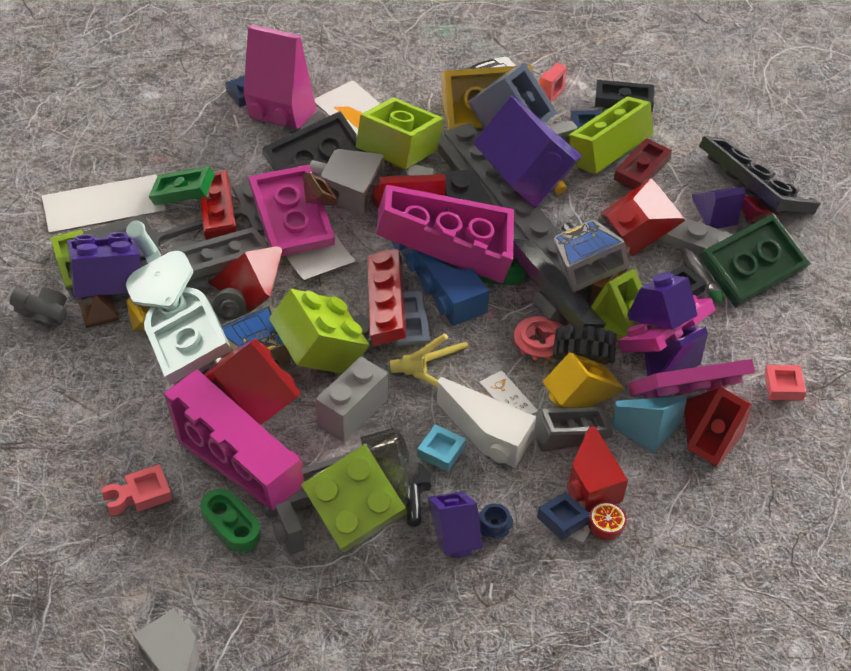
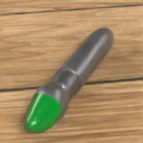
M683 248L681 250L682 259L693 273L706 282V294L716 302L722 303L724 294L721 287L715 284L691 250Z

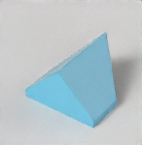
M685 396L615 401L612 426L615 430L655 453L681 424L686 398Z

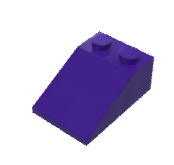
M514 96L507 100L473 143L509 185L535 208L544 203L582 157L581 154Z

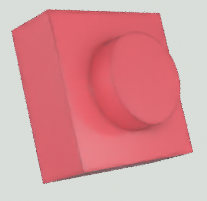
M556 63L549 71H545L539 81L541 88L551 102L565 89L567 67Z
M766 365L764 376L769 400H804L806 389L801 365Z

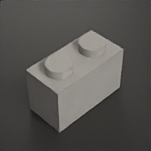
M362 356L358 358L316 398L317 425L345 442L388 400V372Z

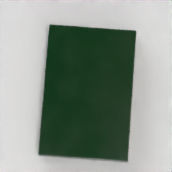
M774 213L712 245L698 255L735 308L805 270L811 264Z

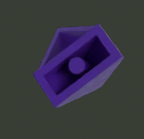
M706 327L682 329L683 335L678 339L665 341L667 347L663 350L645 352L647 376L695 368L700 365L708 336Z

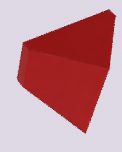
M275 246L245 252L208 283L219 291L226 288L239 290L246 300V309L253 311L271 297L283 249Z
M723 387L686 399L684 409L688 445L686 449L715 466H719L743 436L752 403Z

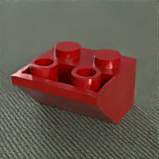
M256 338L227 353L204 374L205 377L260 425L301 394L295 386L292 376L279 367L272 358L270 350L265 345L259 343Z

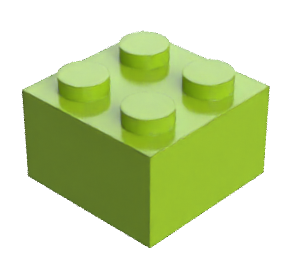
M393 97L360 114L356 148L369 153L383 154L384 160L391 162L393 166L407 169L438 150L444 118Z
M290 288L269 317L270 322L297 366L343 374L370 346L362 334L361 326L353 320L347 311L346 303L335 296L326 297L312 291L304 292Z
M366 444L301 484L336 543L344 553L408 513Z

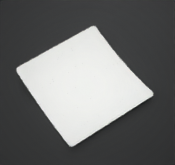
M335 232L334 246L286 255L302 279L306 280L356 261L342 245Z

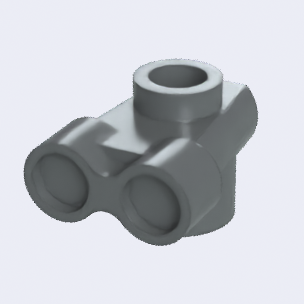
M17 287L13 290L9 303L14 306L15 312L26 316H33V322L47 328H51L52 323L62 325L67 314L64 307L67 300L65 295L45 287L41 289L38 297L30 294L31 292Z

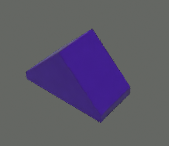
M744 187L692 194V200L705 225L716 229L738 225L745 197Z

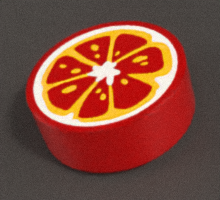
M601 502L591 509L588 527L593 535L603 540H614L621 536L627 522L626 514L621 507L611 502Z

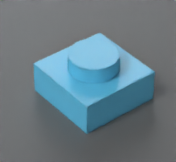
M435 424L417 448V458L449 472L466 448V438Z

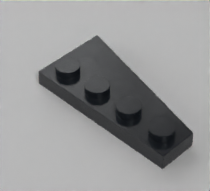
M703 136L699 147L708 153L707 158L726 168L725 172L727 175L743 182L746 185L745 190L749 193L761 197L768 209L777 213H781V211L816 213L821 204L814 198L803 199L797 195L800 191L799 188L791 183L786 184L778 179H774L775 172L760 164L751 163L753 160L751 156L726 139Z

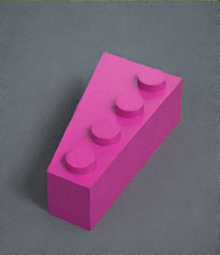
M386 185L378 209L376 235L460 268L473 269L478 275L501 284L503 283L513 261L514 209Z
M198 369L164 392L179 444L270 510L274 511L275 505L285 502L302 488L301 484L305 482L302 473L303 464L297 454L284 447Z

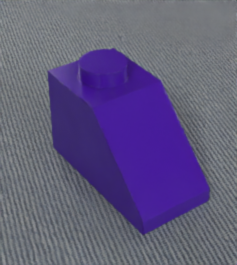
M671 272L660 273L654 276L652 282L639 289L627 314L630 321L671 330L693 319L698 314L689 279L675 276Z
M463 491L428 497L438 545L445 554H450L452 558H461L472 555V550L482 548L476 502Z

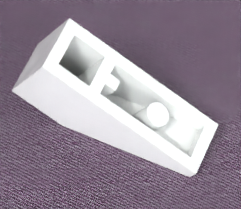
M440 377L438 380L437 404L484 455L498 463H505L516 468L534 438L536 416L443 377Z

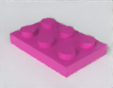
M309 165L249 176V187L269 247L278 246L283 249L281 256L335 245V235L324 205L305 202L303 174L306 172L312 174Z
M747 359L656 373L630 382L628 387L630 397L643 395L644 399L661 398L672 394L680 396L695 393L698 390L706 389L711 391L719 387L726 388L730 385L743 383L742 376L755 373L753 360Z

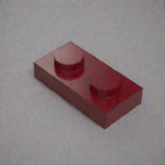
M646 138L615 170L614 180L636 189L650 178H653L671 159L672 150Z

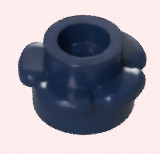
M489 504L478 514L480 533L486 537L503 538L509 534V529L513 527V518L509 510L501 504Z

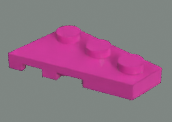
M693 295L698 316L673 330L644 323L630 327L627 330L628 335L617 340L621 352H653L663 350L667 347L665 341L678 339L683 335L682 329L697 325L716 310L712 299H697L696 295Z

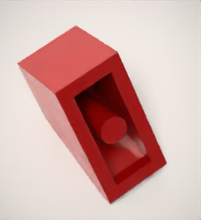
M595 426L588 428L572 464L570 479L567 482L568 494L590 513L591 509L598 503L611 502L617 504L623 502L628 483L627 477Z

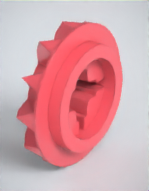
M545 316L526 318L514 330V346L520 348L522 355H532L534 361L538 357H544L549 361L553 355L555 329L562 326V324L558 321L549 320ZM536 332L542 340H546L545 344L540 343L539 340H535Z

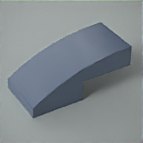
M404 292L407 338L395 341L396 346L430 343L427 314L426 311L424 312L422 292Z

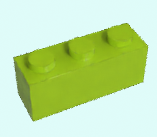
M627 96L569 134L571 147L582 155L574 167L597 174L612 162L621 158L625 153L640 145L646 138L652 136L654 132L651 102Z

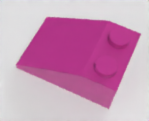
M252 24L248 27L244 98L250 118L298 129L317 111L300 35Z

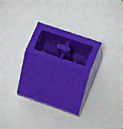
M115 232L108 234V237L95 238L93 235L86 234L76 236L75 240H67L74 298L128 293L126 282L129 276L141 268L140 253L134 239L129 238L124 232Z

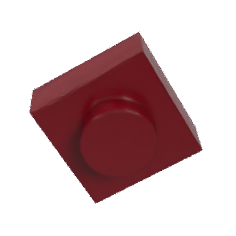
M750 196L744 197L741 211L745 214V220L751 224L773 213L778 220L781 215L768 209L764 205L765 201L763 199Z

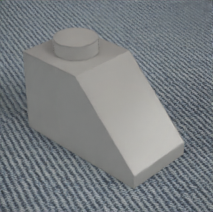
M175 609L133 634L137 653L150 671H196L199 660L196 641L200 639V635L193 622L189 618L183 621Z

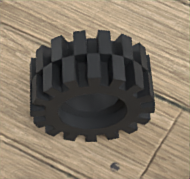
M560 326L555 329L553 357L563 360L571 352L600 364H612L615 362L617 333L605 330L604 328L596 329L592 326Z

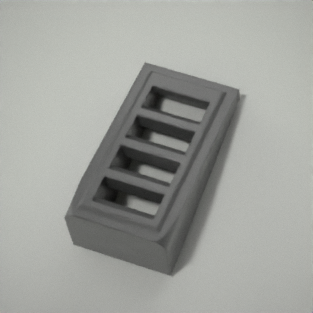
M602 407L538 409L534 436L540 450L551 451L581 444L590 427L588 420L592 421L603 439L611 438L613 431Z

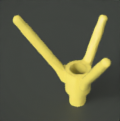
M442 334L420 350L412 354L403 355L402 359L390 360L391 373L404 372L405 375H413L414 378L423 380L437 388L438 379L426 373L427 362L468 348V343L463 342L431 352L448 339L446 334Z

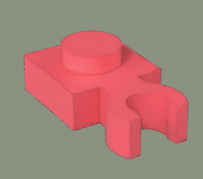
M160 464L125 475L126 485L110 484L101 489L104 501L117 498L116 501L107 503L110 516L123 513L128 506L133 504L136 511L139 512L172 500L171 491Z

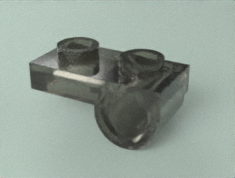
M390 428L360 437L362 446L364 444L367 445L401 501L412 500L405 466L409 463V452L402 434L397 429Z

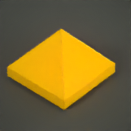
M129 297L126 302L132 330L146 331L144 323L150 307L136 305Z

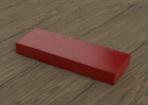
M215 172L207 196L200 198L206 240L237 232L228 172Z

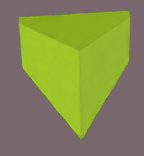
M631 269L606 283L591 306L606 323L604 329L617 333V340L628 335L627 330L630 327L640 324V322L630 321L627 315L639 289L643 287L635 269Z

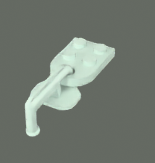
M133 221L128 224L126 234L129 238L134 239L143 252L148 264L134 271L129 276L126 288L134 304L150 307L145 317V330L164 377L171 385L191 374L196 369H200L231 352L232 349L205 295L195 288L186 287L193 274V269L186 255L181 251H172L161 256L160 251L145 231V225L142 222Z

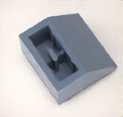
M526 63L507 71L467 102L484 129L511 96H514L544 123L558 113Z

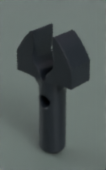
M406 463L402 464L394 473V490L403 491L406 494L407 524L412 527L419 526L422 522L420 493L422 491H430L431 489L430 472L420 463H418V478L415 479L414 483H411V480L406 477Z

